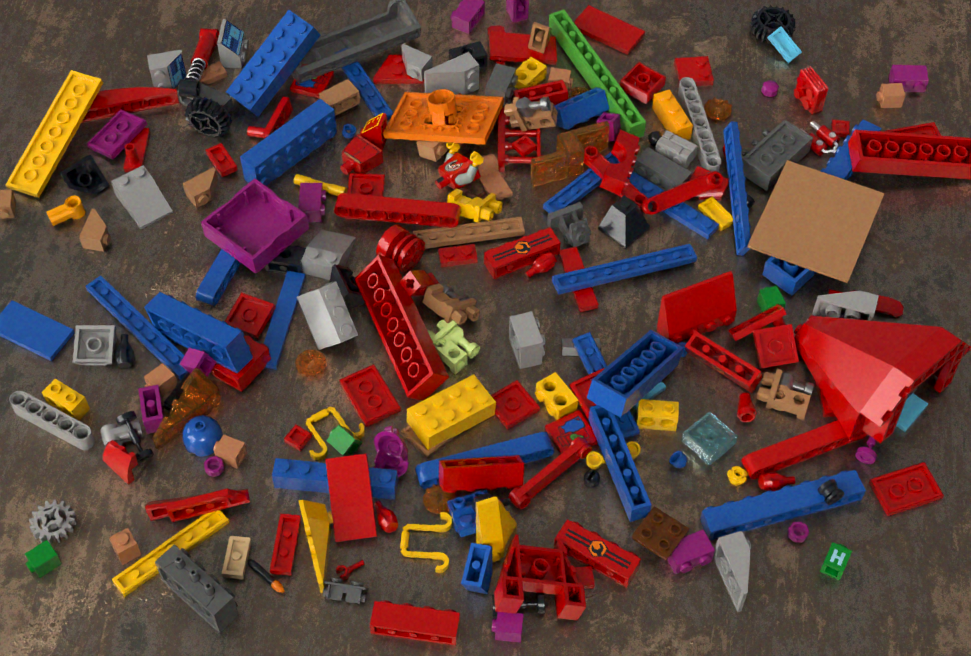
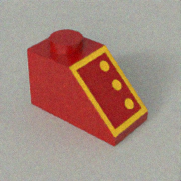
M386 113L368 120L365 127H362L360 131V136L383 150L387 141L383 134L387 126Z

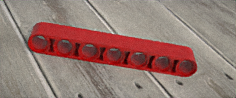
M341 193L337 196L334 213L342 218L454 228L458 226L461 207L455 203Z
M837 420L749 453L741 459V463L750 479H757L766 472L781 470L868 436V434L861 429L849 440Z

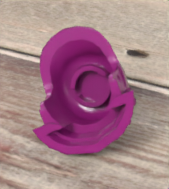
M393 426L385 427L384 431L378 433L374 438L377 455L373 468L397 470L398 477H400L408 469V448L403 438L399 437L398 428L393 429Z

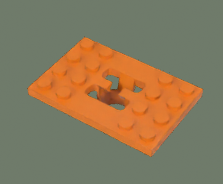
M439 89L431 93L404 92L383 132L384 138L460 144H486L503 107L504 98L457 95L447 89ZM449 115L448 123L455 125H446L445 116Z

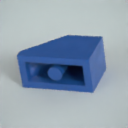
M471 543L461 584L468 591L488 594L493 574L492 546Z

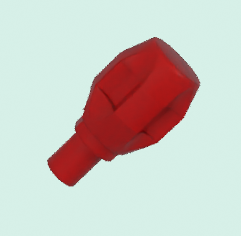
M550 251L542 253L536 258L532 268L525 272L527 277L530 278L534 274L549 271L557 262L555 256Z
M766 472L759 476L758 484L762 490L777 491L786 485H794L795 477H786L777 472Z
M380 500L375 501L374 507L379 526L387 533L394 532L398 528L395 513L383 506Z

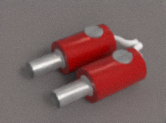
M812 121L810 126L817 132L816 135L809 133L813 137L810 149L818 156L824 153H835L840 137L827 126H820L815 121ZM828 146L833 148V150L826 151Z

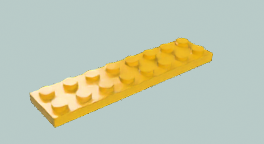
M73 70L70 71L5 184L7 188L37 198L40 197L102 87V79Z

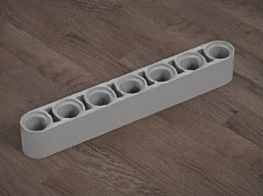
M689 77L682 78L679 83L678 97L683 111L693 124L691 137L693 143L698 146L697 155L701 167L709 171L719 172L721 158L695 81Z

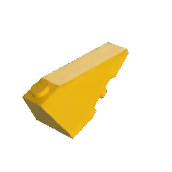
M497 496L476 502V543L492 546V562H496L505 556L515 534H517L516 520L511 517L510 512L505 509Z
M302 499L298 500L320 593H323L326 585L323 582L326 581L331 538L330 524L333 523L331 511L327 512L325 504Z

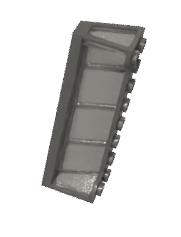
M391 0L387 12L377 14L369 19H363L359 23L348 25L338 31H332L325 36H320L291 75L299 84L416 39L421 35V26L406 0Z

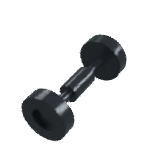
M129 411L118 416L116 422L118 425L127 424L130 430L128 432L130 438L139 450L136 457L138 463L154 456L152 449H142L140 437L130 423L137 418L135 411Z
M537 593V601L526 602L524 600L519 609H525L526 606H537L538 614H545L544 593ZM492 595L493 616H497V612H495L494 595Z

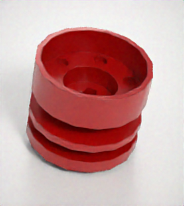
M395 224L387 229L379 240L376 256L381 255L393 259L399 271L406 274L416 267L425 250V242L421 238H417L416 235L410 234L402 226Z

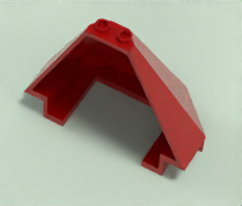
M811 315L803 325L799 324L794 331L798 352L849 440L862 429L879 443L884 442L893 434L908 395L932 374L938 377L933 389L941 393L952 383L962 357L971 351L970 345L943 327Z

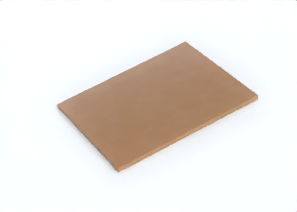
M787 160L747 248L848 283L885 193Z

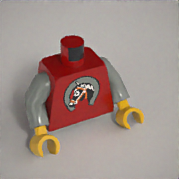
M447 142L446 146L450 151L446 155L445 162L438 167L440 178L435 180L436 186L440 190L445 186L455 190L479 179L481 175L477 166L483 163V157L476 151L471 154L470 159L459 153L454 154L460 149V144Z

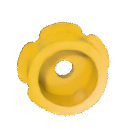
M733 466L727 473L730 483L738 486L746 482L747 471L740 466Z

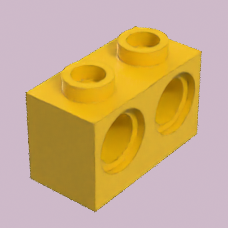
M530 57L516 70L518 81L515 87L523 89L539 85L546 79L547 66Z
M556 372L536 383V398L539 402L545 404L548 413L554 416L556 420L577 411V397Z
M54 379L42 391V395L48 405L78 421L90 410L85 396L57 379Z
M641 399L637 407L636 424L638 428L676 431L679 402Z

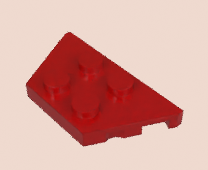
M402 54L387 57L373 77V83L424 84V79L420 81L407 75Z

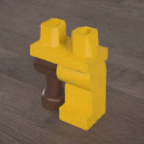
M465 187L456 188L448 194L447 203H455L461 207L460 216L469 219L474 218L473 221L477 223L482 219L492 220L494 213L499 214L503 206V202L496 200V194L482 192L476 195L470 193V190Z

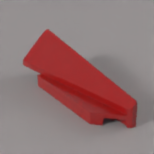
M226 488L203 495L150 501L145 505V510L151 521L169 516L171 521L175 522L249 503L250 497L248 489L232 490Z

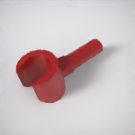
M361 560L349 567L339 565L335 571L337 574L345 571L339 577L342 580H347L353 570L365 565V563Z

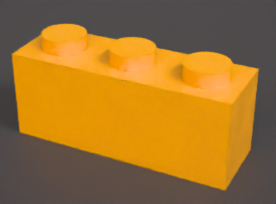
M670 89L654 94L652 109L666 131L668 130L675 135L690 140L693 124Z

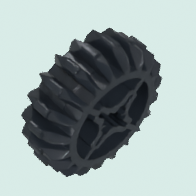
M771 5L768 8L766 6H763L762 9L758 8L750 22L753 35L757 39H762V42H768V44L771 42L767 37L782 26L790 37L793 36L796 28L793 14L789 13V10L785 11L784 7L778 8V6L772 7Z
M200 96L188 103L184 115L186 116L185 120L189 122L188 125L192 126L193 130H197L199 134L202 133L215 138L226 135L232 120L228 110L224 109V105L218 104L212 98L209 100L207 97L202 98Z

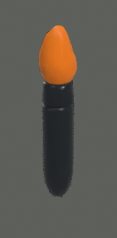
M252 559L248 560L251 569L271 585L276 592H284L282 584L258 562Z

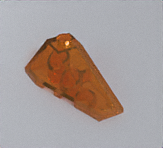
M196 367L183 383L181 389L184 391L178 400L174 399L172 402L171 414L163 418L152 438L155 448L158 450L182 434L185 424L190 419L196 416L208 415L220 403L221 397L218 387Z

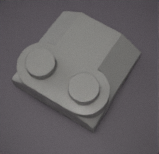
M76 325L73 363L84 366H106L113 364L114 348L117 342L115 325Z

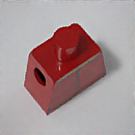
M357 134L342 151L343 164L340 166V170L345 175L351 171L365 174L383 163V151Z

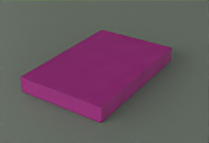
M120 110L86 145L89 149L114 159L124 149V146L130 143L143 130L147 122L138 116Z

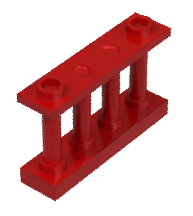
M502 108L498 115L499 172H505V165L513 163L536 164V173H540V166H544V155H541L540 128L527 131L505 128V125L510 124V117L505 115V108ZM524 135L536 137V157L505 155V152H508V150H514L512 143L505 141V138L522 137Z

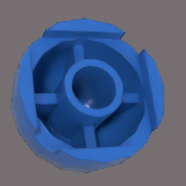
M196 416L190 419L184 426L182 431L183 444L189 453L192 452L199 457L209 456L214 453L215 443L218 440L220 441L223 436L222 429L212 417Z

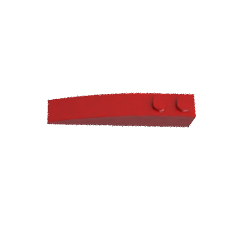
M158 87L119 88L99 91L81 123L113 117L120 110L133 113L179 104L176 89Z

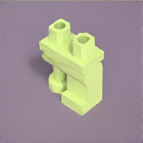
M442 319L436 325V330L439 332L435 334L428 330V333L441 360L456 375L468 365L467 356L474 358L479 353L480 346L475 342L470 343L464 337L463 329L457 326L455 321L452 320L450 323H446Z

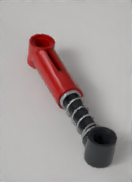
M200 29L199 41L191 59L190 70L185 80L180 79L179 82L180 97H199V80L203 71L208 66L215 46H218V29Z

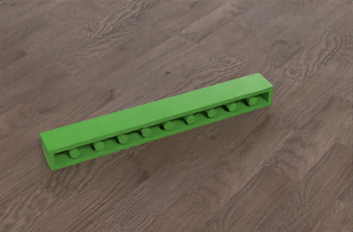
M563 9L549 14V27L552 28L551 33L556 37V40L591 89L598 87L605 90L609 105L607 112L620 114L621 130L638 137H643L646 121L567 12Z

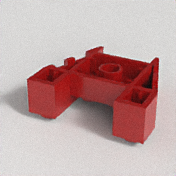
M515 534L508 547L494 591L495 612L516 614L524 601L523 591L554 594L557 618L578 620L586 608L584 587L575 575V567L568 560V552L562 540H558L554 549L519 545V535Z

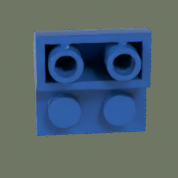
M487 490L477 491L473 494L456 497L447 501L454 529L459 533L460 537L476 533V512L472 508V500L478 495L488 494Z

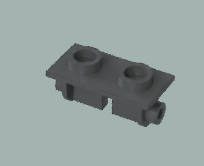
M330 578V582H323L328 584V588L323 589V596L326 599L342 601L343 593H347L346 602L361 604V602L365 603L366 594H363V590H368L369 588L363 587L364 583L351 581V585L342 584V579Z

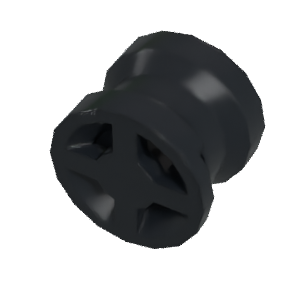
M835 479L826 481L817 490L820 495L825 497L824 501L827 505L836 503L845 494L842 489L837 487Z

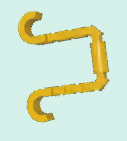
M334 407L324 408L311 415L310 418H307L306 426L323 449L321 453L309 450L311 458L316 461L325 459L328 455V449L312 425L313 422L315 423L328 416L329 413H333L338 423L350 430ZM363 423L359 424V432H352L359 439L365 435Z
M440 512L441 520L447 521L445 525L407 524L403 527L404 531L401 532L400 549L402 550L400 553L404 557L443 560V565L436 566V573H443L448 569V556L442 552L407 551L410 535L408 531L447 532L452 527V517L446 512Z

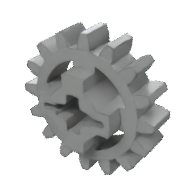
M56 499L53 500L52 504L45 501L44 507L37 506L38 512L32 511L34 518L29 519L31 524L29 528L36 539L39 538L41 543L45 540H48L50 544L53 543V540H57L60 543L61 537L67 539L69 538L67 533L74 532L72 526L77 524L75 520L76 515L71 506H66L64 501H61L60 504L57 503Z

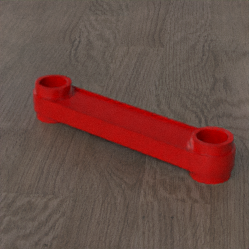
M587 146L583 150V163L588 165L602 179L610 162L594 146ZM630 182L627 189H622L620 195H618L620 198L625 195L637 204L640 210L642 202L647 199Z
M717 171L705 173L645 199L641 204V210L647 215L659 213L720 186L723 182V176ZM713 175L715 176V179H716L714 184L712 183V180H711V178H712ZM650 202H651L652 205H653V208H652L651 211H649V209H648V204H649Z
M580 436L575 438L566 451L522 487L514 488L508 496L510 502L520 510L526 508L531 502V498L577 460L587 457L588 453L592 451L590 443Z

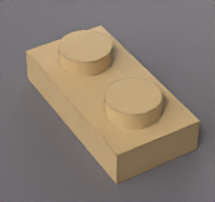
M229 537L221 573L223 578L244 579L252 542L251 538Z

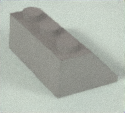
M337 282L327 283L297 296L318 350L339 344L358 335Z

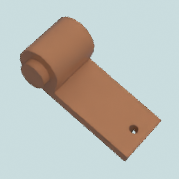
M491 153L482 156L484 161L477 167L481 175L479 181L488 194H496L497 201L513 196V192L499 172L495 155Z

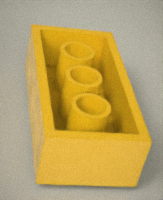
M473 374L408 408L407 423L426 449L429 450L444 440L453 438L494 416L496 401Z

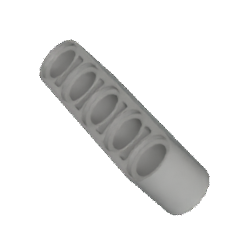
M15 391L10 395L9 401L15 414L79 449L88 450L94 446L95 439L88 425L24 391Z

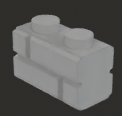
M667 130L657 141L655 151L680 166L687 168L696 157L698 146Z

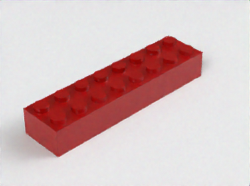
M855 130L848 141L853 172L971 180V138Z
M377 255L354 279L407 397L423 401L449 378V375L412 297L408 295L399 282L402 276L395 261Z

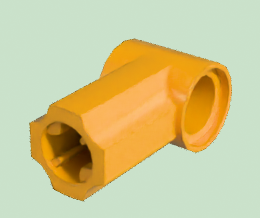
M69 196L64 204L46 211L52 225L55 226L70 218L81 219L86 211L78 196Z

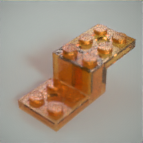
M608 121L557 134L556 152L531 159L530 182L532 186H541L546 183L583 174L584 149L587 146H594L598 152H602L608 148L610 129Z

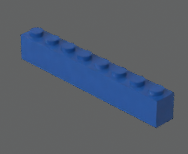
M844 470L837 475H826L815 481L807 480L800 483V485H788L781 490L766 491L762 495L754 497L747 496L736 502L728 501L721 506H709L702 510L700 522L708 539L712 541L739 531L746 532L861 501L866 490L856 470ZM835 479L837 487L842 489L845 494L836 503L827 505L824 501L825 497L820 495L817 490L826 481Z

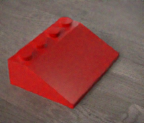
M732 271L663 295L657 323L659 334L677 343L691 338L695 331L702 334L733 323L737 313Z

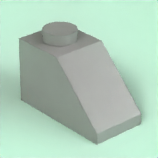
M402 45V59L407 75L422 81L424 79V71L433 68L432 56L408 45Z

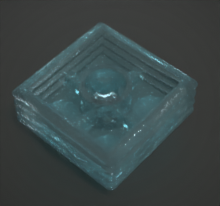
M708 412L682 433L681 441L707 465H711L736 444L738 436L712 412Z

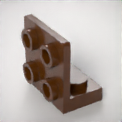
M654 506L633 533L632 539L664 560H668L682 539L688 535L690 528Z

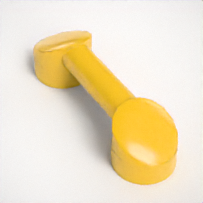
M630 441L627 443V447L634 460L639 456L641 447L637 442ZM596 451L588 453L586 457L587 466L594 470L599 469L601 464L606 463L604 457Z

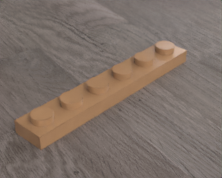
M522 217L462 224L454 228L440 227L413 231V234L425 242V249L523 236L525 235Z

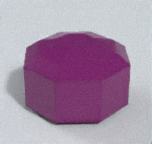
M768 80L763 83L761 92L767 97L776 96L779 85L775 81Z
M218 456L208 457L204 462L205 472L211 477L220 476L225 470L223 459Z
M801 521L793 522L788 528L789 539L795 543L804 542L809 535L808 526Z

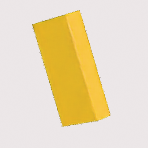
M710 197L698 204V209L705 216L719 224L718 229L720 231L733 225L732 215L714 197Z

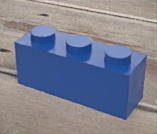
M598 87L554 105L558 112L557 126L564 129H571L575 124L587 122L589 118L601 116L603 112L609 110L605 90Z

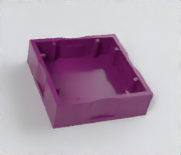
M255 178L238 191L230 201L217 208L201 221L205 237L255 274L309 229L307 215L288 201L279 198L271 189Z

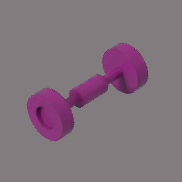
M869 436L867 441L868 447H859L855 454L856 458L865 464H873L877 458L876 452L871 449L875 446L877 440Z

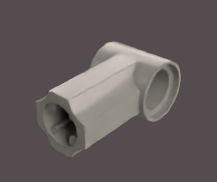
M139 420L130 422L133 429H136L139 437H144ZM107 424L100 429L105 448L112 440L120 446L125 442L132 441L128 433L130 430L127 424Z

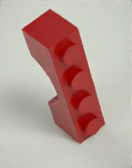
M623 130L619 131L611 154L620 163L608 164L600 188L620 195L622 189H627L630 181L627 177L630 178L634 168L632 167L636 162L637 154L641 147L638 145L640 137Z

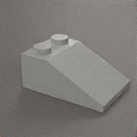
M467 52L424 71L425 93L447 89L457 95L459 93L466 95L478 90L479 64Z
M144 165L111 181L116 197L140 229L173 213Z
M321 229L307 246L302 257L303 273L330 280L334 264L345 267L356 237Z
M863 291L818 295L812 315L872 321L879 295Z
M742 531L719 537L713 556L737 612L742 611L748 594L751 543L747 537L745 538Z

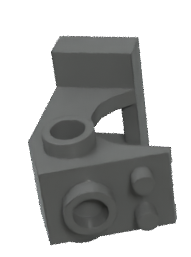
M581 202L548 214V228L551 227L552 230L559 228L567 244L576 247L590 242L589 235H591V230L588 226L587 218L579 221V219L583 218L584 209Z

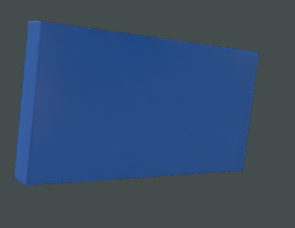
M13 300L0 313V337L50 361L57 356L75 334L72 328Z

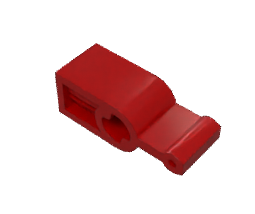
M425 270L409 271L399 281L410 297L425 295L427 286L440 284L432 272L427 274Z

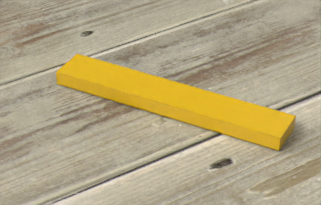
M221 510L202 515L112 578L113 583L123 596L126 597L159 573L155 561L173 545L179 549L184 548L189 552L229 524V519Z

